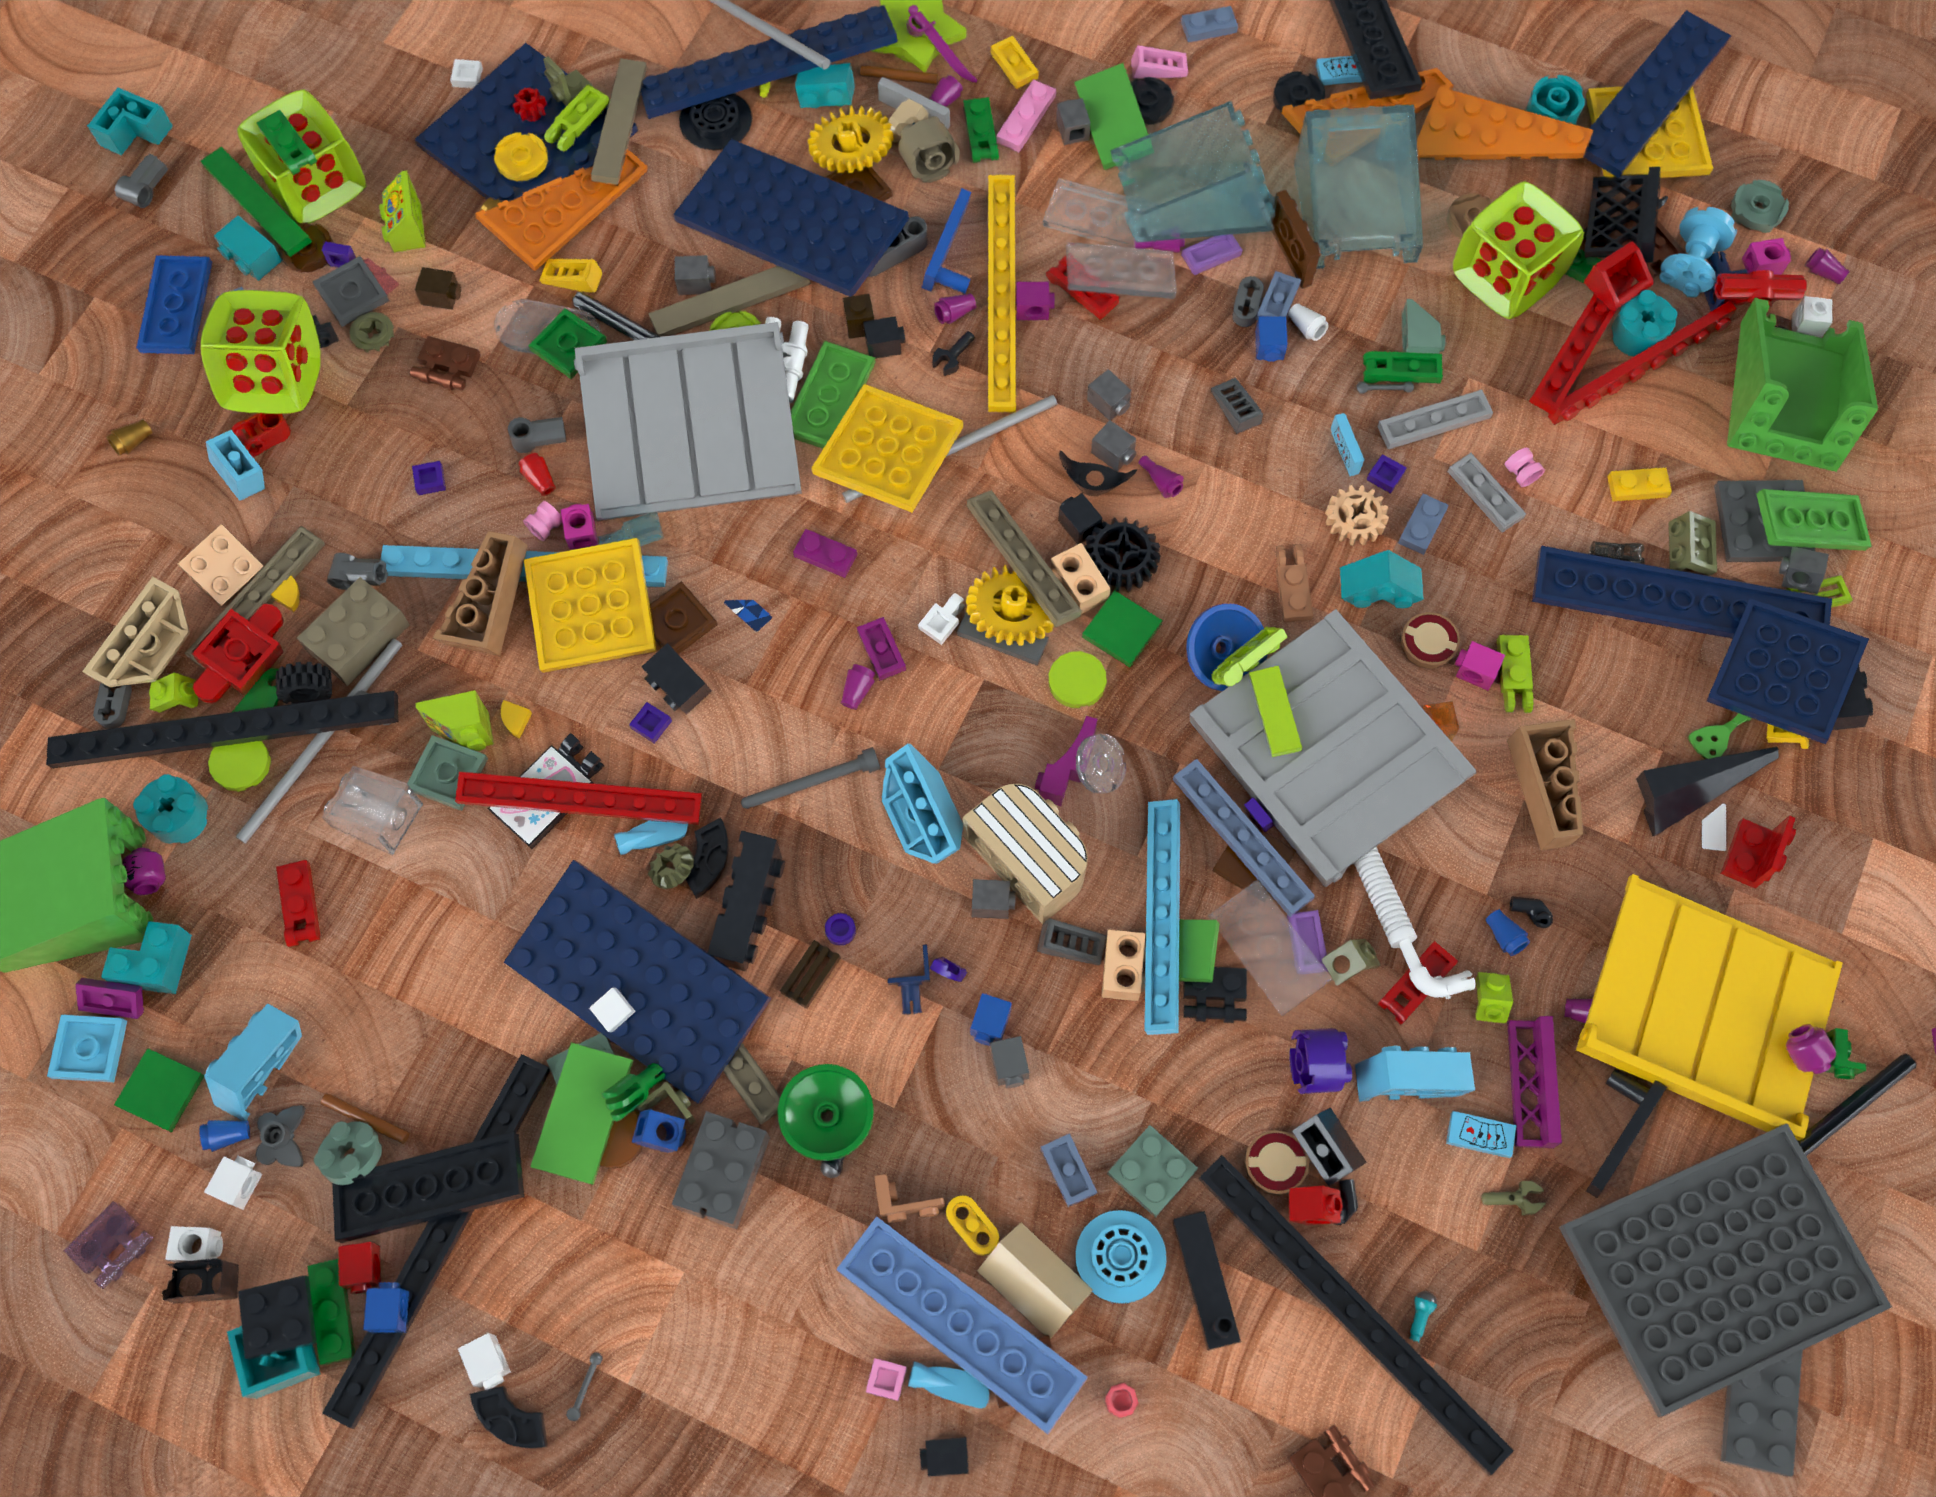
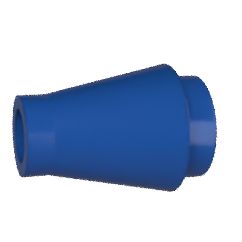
M1500 909L1494 911L1486 918L1485 921L1490 926L1503 952H1507L1510 956H1515L1529 945L1528 933L1504 915Z
M208 1120L207 1124L200 1125L199 1133L202 1149H211L214 1152L242 1140L250 1139L248 1120Z

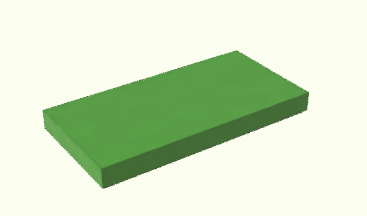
M1124 63L1074 82L1079 98H1083L1091 123L1090 130L1104 170L1154 151Z
M824 341L791 409L794 439L824 449L860 389L866 384L876 363L875 357Z
M1762 489L1756 493L1768 545L1866 551L1872 547L1859 495Z
M571 1043L530 1167L594 1185L614 1123L610 1115L614 1110L607 1108L605 1103L607 1099L603 1098L602 1093L630 1073L633 1063L632 1059Z

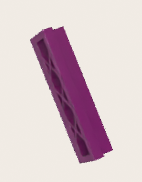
M1540 1016L1535 1021L1509 1020L1507 1028L1513 1122L1516 1125L1515 1147L1555 1148L1562 1143L1553 1016ZM1516 1029H1533V1043L1527 1049L1517 1040ZM1525 1056L1535 1065V1074L1529 1080L1519 1071V1062ZM1535 1079H1536V1086L1532 1084V1082H1533ZM1520 1081L1524 1084V1086L1521 1089ZM1527 1087L1537 1096L1538 1105L1532 1111L1521 1102V1093ZM1537 1110L1539 1119L1534 1115ZM1522 1112L1526 1115V1117L1523 1120ZM1529 1119L1539 1127L1540 1140L1523 1139V1125Z

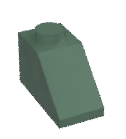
M1407 299L1401 314L1403 352L1435 354L1444 352L1446 337L1441 335V324L1413 299Z

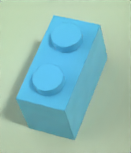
M232 430L206 441L209 462L239 501L265 489L262 468Z

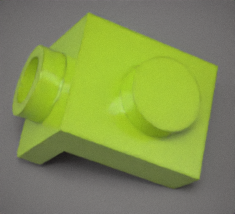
M174 672L151 682L149 691L150 710L160 713L179 704L189 708L197 707L198 697L193 689V684L196 680Z
M1478 972L1476 988L1479 1003L1475 1013L1476 1020L1506 1023L1513 1004L1509 975Z

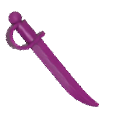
M911 5L908 9L910 17L906 24L908 33L914 37L926 34L957 74L968 81L977 83V79L965 68L933 27L936 22L929 23L921 11L918 12V7ZM914 19L921 29L914 27L911 20Z

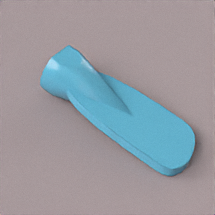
M647 821L628 832L615 833L614 837L620 855H624L633 849L652 848L680 840L686 835L688 824Z
M913 1362L908 1381L909 1387L924 1388L934 1395L959 1404L979 1409L986 1407L989 1401V1389L968 1372L947 1367H926L922 1363Z

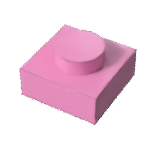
M874 1358L866 1393L899 1401L907 1367Z

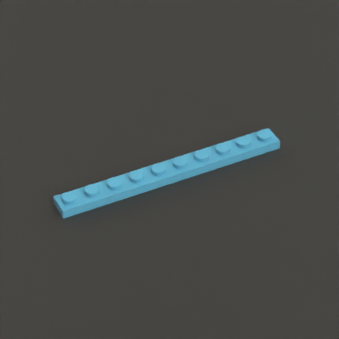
M383 545L381 560L386 563L388 576L467 579L472 569L471 563L479 549ZM527 551L525 559L559 552ZM642 556L646 586L665 587L668 567L667 557ZM523 564L519 581L527 582Z

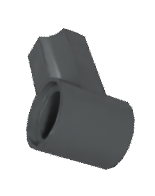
M149 154L142 160L130 177L125 175L117 181L115 186L116 196L140 208L147 207L153 198V188L168 171V168L156 156Z
M518 417L509 423L507 429L513 448L520 453L531 452L536 446L564 443L567 440L563 417L535 421ZM521 434H527L523 437H518Z
M336 553L334 555L327 577L329 585L342 590H347L359 577L371 586H380L381 583H386L388 572L384 561L381 559H358L346 553Z

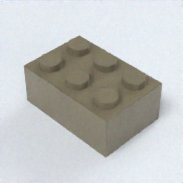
M359 577L297 639L311 656L323 666H327L331 673L348 686L383 652L393 638L396 639L410 624L399 608Z

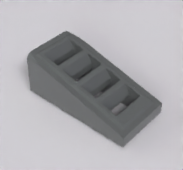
M1236 378L1211 388L1213 396L1236 434L1261 424L1263 418L1262 411ZM1230 388L1234 389V391L1223 395L1222 393ZM1238 396V399L1231 402L1228 401V399ZM1241 403L1243 404L1242 407L1234 409V406H1237ZM1245 411H1247L1248 413L1243 416L1239 415L1240 413H1243Z
M1049 918L1042 925L1037 952L1100 965L1107 935ZM1053 932L1057 933L1055 944L1051 943ZM1065 935L1069 936L1067 947L1062 946ZM1077 937L1082 938L1079 951L1075 950ZM1089 940L1094 941L1091 954L1086 953Z

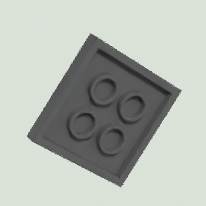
M1803 480L1718 481L1714 489L1726 562H1782L1783 557L1789 558L1792 547L1768 545L1756 493L1762 489L1805 492ZM1798 547L1802 549L1815 551V548Z

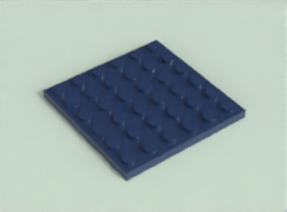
M525 42L414 140L420 149L485 199L492 197L509 202L523 196L524 192L560 177L564 179L573 175L574 171L581 168L585 170L592 167L608 106L578 138H575L574 144L567 151L564 152L558 149L559 139L552 144L545 141L546 131L555 122V118L565 109L566 105L562 101L557 102L550 92L551 84L544 73L546 70L543 61L545 56ZM524 88H532L534 90L537 88L540 96H545L547 106L544 107L546 114L542 115L535 122L522 121L520 114H516L513 104L516 102L514 95ZM633 123L630 138L638 132L636 123ZM521 132L522 135H529L528 133H531L542 139L548 152V163L544 171L537 177L528 181H514L500 174L494 161L495 148L504 137L510 134Z

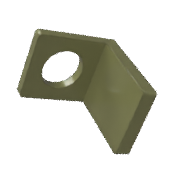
M1366 939L1350 940L1321 959L1336 985L1342 984L1362 970L1376 969L1381 966L1374 948ZM1340 955L1346 956L1350 961V968L1344 974L1337 972L1334 967V961Z
M668 1082L648 1095L647 1100L637 1107L640 1112L649 1110L670 1096L690 1124L696 1121L687 1109L692 1105L681 1089L675 1093Z

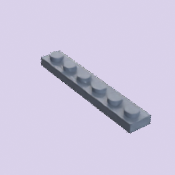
M1198 759L1173 776V781L1289 917L1314 899L1315 895Z

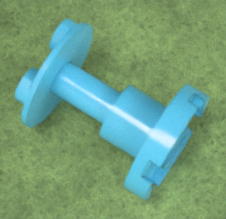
M1695 207L1685 213L1679 228L1680 235L1687 243L1685 249L1688 254L1671 255L1661 265L1659 279L1663 283L1683 291L1688 297H1697L1699 293L1706 292L1713 287L1716 281V274L1712 266L1704 259L1711 257L1714 252L1728 249L1737 234V229L1735 230L1733 227L1735 222L1733 218L1715 207H1707L1706 211H1697L1699 207Z

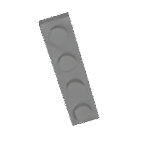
M1479 390L1381 420L1377 427L1389 450L1490 419L1493 411L1483 390Z

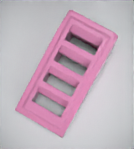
M1137 46L1131 59L1133 78L1186 77L1188 74L1186 53ZM1173 62H1177V67L1173 66Z

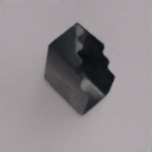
M204 1259L166 1264L176 1270L172 1272V1280L168 1281L167 1289L162 1291V1300L179 1304L237 1299L238 1264L221 1259ZM222 1272L220 1289L215 1293L212 1289V1280L216 1274ZM188 1274L198 1275L202 1280L200 1292L195 1296H183L179 1290L181 1280Z

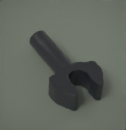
M967 331L949 350L937 348L933 354L932 367H937L942 361H948L949 363L943 368V375L947 376L955 373L959 369L957 357L975 339V336L970 331Z

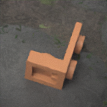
M887 1174L874 1176L881 1220L888 1219V1223L906 1221L907 1215L920 1213L921 1218L939 1215V1210L945 1208L943 1198L892 1206V1202L898 1201L895 1182L889 1183Z

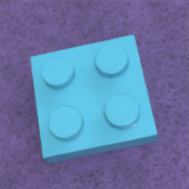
M61 1015L47 1077L62 1080L114 1083L127 1021L123 1018Z

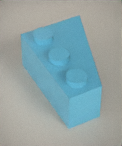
M268 1003L260 1012H256L250 1018L248 1026L244 1031L231 1039L227 1050L219 1059L213 1060L206 1070L204 1076L213 1104L241 1121L247 1120L250 1113L246 1109L256 1094L263 1096L268 1088L263 1085L274 1068L281 1069L301 1039L302 1033L299 1021Z
M1400 1046L1383 1047L1381 1053L1355 1064L1359 1102L1370 1101V1099L1379 1095H1388L1389 1100H1399V1095L1418 1096L1419 1099L1459 1097L1475 1091L1470 1052H1457L1455 1047L1441 1048L1437 1052H1431L1429 1047H1414L1409 1049L1410 1051H1401Z

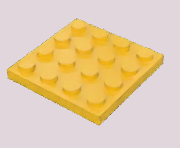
M1624 86L1588 89L1586 100L1592 125ZM1693 87L1621 176L1648 174L1649 167L1660 166V178L1710 175L1713 165ZM1602 168L1604 176L1607 178L1614 176Z
M864 384L813 464L812 473L913 513L963 429V420Z
M638 538L523 559L539 669L542 673L657 651Z

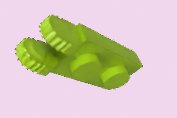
M586 85L555 118V122L545 133V141L552 144L559 139L558 149L564 152L567 151L574 144L575 138H578L609 105V96L590 85Z
M1265 627L1227 657L1224 662L1217 666V669L1212 671L1211 675L1214 684L1233 687V685L1239 683L1242 680L1243 672L1254 669L1262 657L1280 648V643L1288 637L1284 629Z
M1499 635L1497 638V651L1505 655L1499 669L1501 693H1503L1505 712H1514L1516 705L1515 693L1522 695L1524 712L1531 713L1534 700L1529 636Z

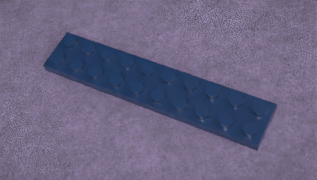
M884 5L870 7L856 14H847L840 19L822 22L817 26L799 29L788 34V36L828 58L830 63L898 42L895 29ZM771 38L768 41L747 45L743 49L730 53H722L717 57L696 61L688 66L673 68L662 74L647 76L643 80L641 96L648 119H652L820 66Z
M1541 546L1538 550L1532 602L1733 639L1750 598L1830 625L1832 598Z

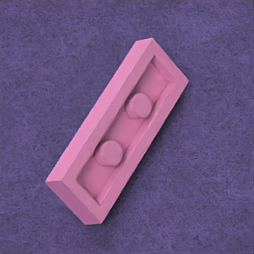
M1033 79L996 135L997 143L1020 152L1055 99L1056 89Z

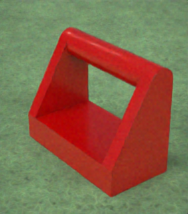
M1631 241L1594 265L1583 283L1611 311H1615L1639 295L1641 291L1653 286L1654 281L1640 248ZM1625 268L1638 282L1616 296L1609 278Z

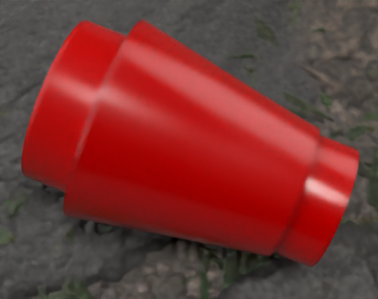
M531 453L520 460L518 464L521 468L520 473L540 492L541 496H547L556 489L544 457H540L538 453Z

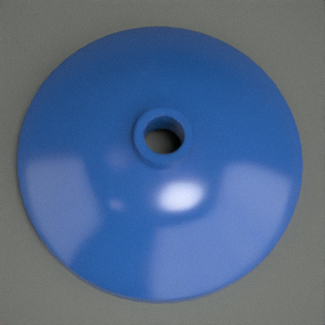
M1219 604L1206 609L1197 617L1190 628L1186 650L1188 662L1194 675L1204 685L1221 692L1228 688L1226 685L1214 684L1211 675L1212 671L1217 669V666L1224 662L1227 657L1264 629L1257 616L1240 605ZM1218 643L1221 646V650L1219 653L1216 651V645ZM1265 655L1264 657H1262V658L1258 661V662H1259L1258 665H1260V664L1263 663L1265 660H1267V656H1268V655ZM1248 671V672H1243V676H1245V675H1246L1247 673H1249L1250 671Z

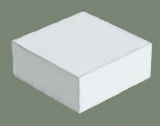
M455 59L450 79L452 86L474 88L480 82L483 69L481 61Z
M614 987L589 1008L608 1032L615 1031L636 1012L620 991Z

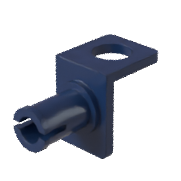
M1716 252L1707 259L1715 271L1716 281L1717 276L1721 273L1748 274L1747 269L1731 271L1725 252H1720L1719 254ZM1716 281L1711 289L1704 292L1710 311L1715 310L1725 302V299L1718 298L1716 303L1714 302L1713 292H1715Z
M923 944L924 976L888 978V985H898V987H901L903 1015L911 1014L910 1001H913L914 1014L922 1013L919 985H923V982H930L927 944Z

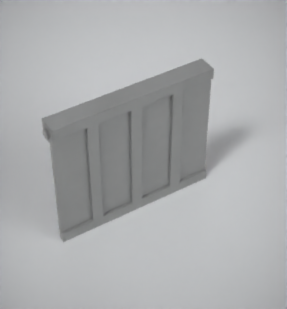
M778 322L575 348L576 359H574V365L580 376L597 521L802 494L782 351L784 338L783 332H780Z
M1337 609L1333 610L1319 623L1243 676L1239 683H1236L1233 687L1226 688L1210 701L1198 706L1190 713V723L1251 798H1255L1272 819L1274 826L1291 847L1296 850V853L1324 887L1340 880L1349 866L1477 772ZM1279 665L1302 745V751L1272 758L1249 674L1253 671Z

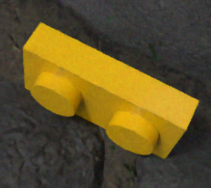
M1013 36L990 46V53L1016 89L1032 82L1033 79H1039V71Z
M1666 467L1610 471L1607 476L1613 502L1668 498L1672 493Z

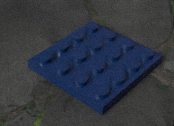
M1750 598L1706 702L1826 744L1869 638Z

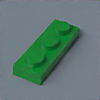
M334 1259L309 1265L307 1268L319 1365L325 1366L352 1359L355 1355V1345L348 1290L339 1286V1260Z

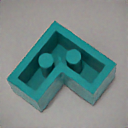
M119 87L116 88L87 125L101 147L119 155H123L136 136L159 145L173 127L161 105Z
M1390 550L1340 567L1341 599L1357 608L1369 607L1371 603L1382 599L1397 608H1408L1413 603L1424 600L1422 568Z
M148 921L140 951L110 947L101 978L109 982L142 986V990L176 994L192 935L179 925Z

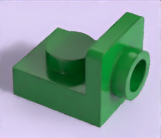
M1834 1028L1826 1033L1837 1054L1830 1063L1831 1068L1825 1072L1834 1073V1077L1838 1079H1854L1856 1075L1866 1071L1865 1063L1848 1061L1852 1051L1851 1042L1848 1040V1030Z

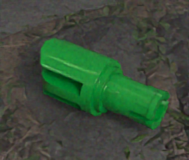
M651 1063L638 1075H626L602 1093L603 1098L607 1099L605 1102L607 1108L614 1110L610 1113L613 1120L619 1121L647 1100L648 1090L664 1080V1073L657 1077L655 1076L663 1070L658 1064Z

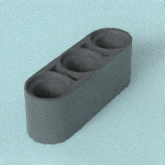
M918 216L909 217L907 223L868 277L876 276L927 247V224L924 219Z

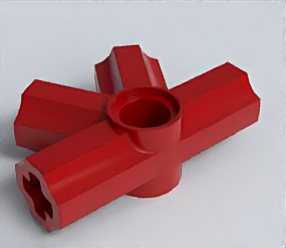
M1757 270L1748 274L1721 273L1717 276L1715 284L1717 298L1725 299L1724 304L1730 301L1735 307L1752 303L1754 298L1767 300L1769 308H1771L1772 304L1778 300L1800 301L1804 298L1805 291L1807 290V280H1805L1804 275L1774 274L1771 270Z

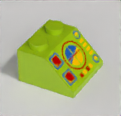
M401 171L382 192L383 204H379L382 220H385V226L381 227L385 243H390L393 252L426 247L421 203L408 172Z
M475 690L415 703L416 709L431 731L446 740L474 751H481L486 746L494 745L489 712Z

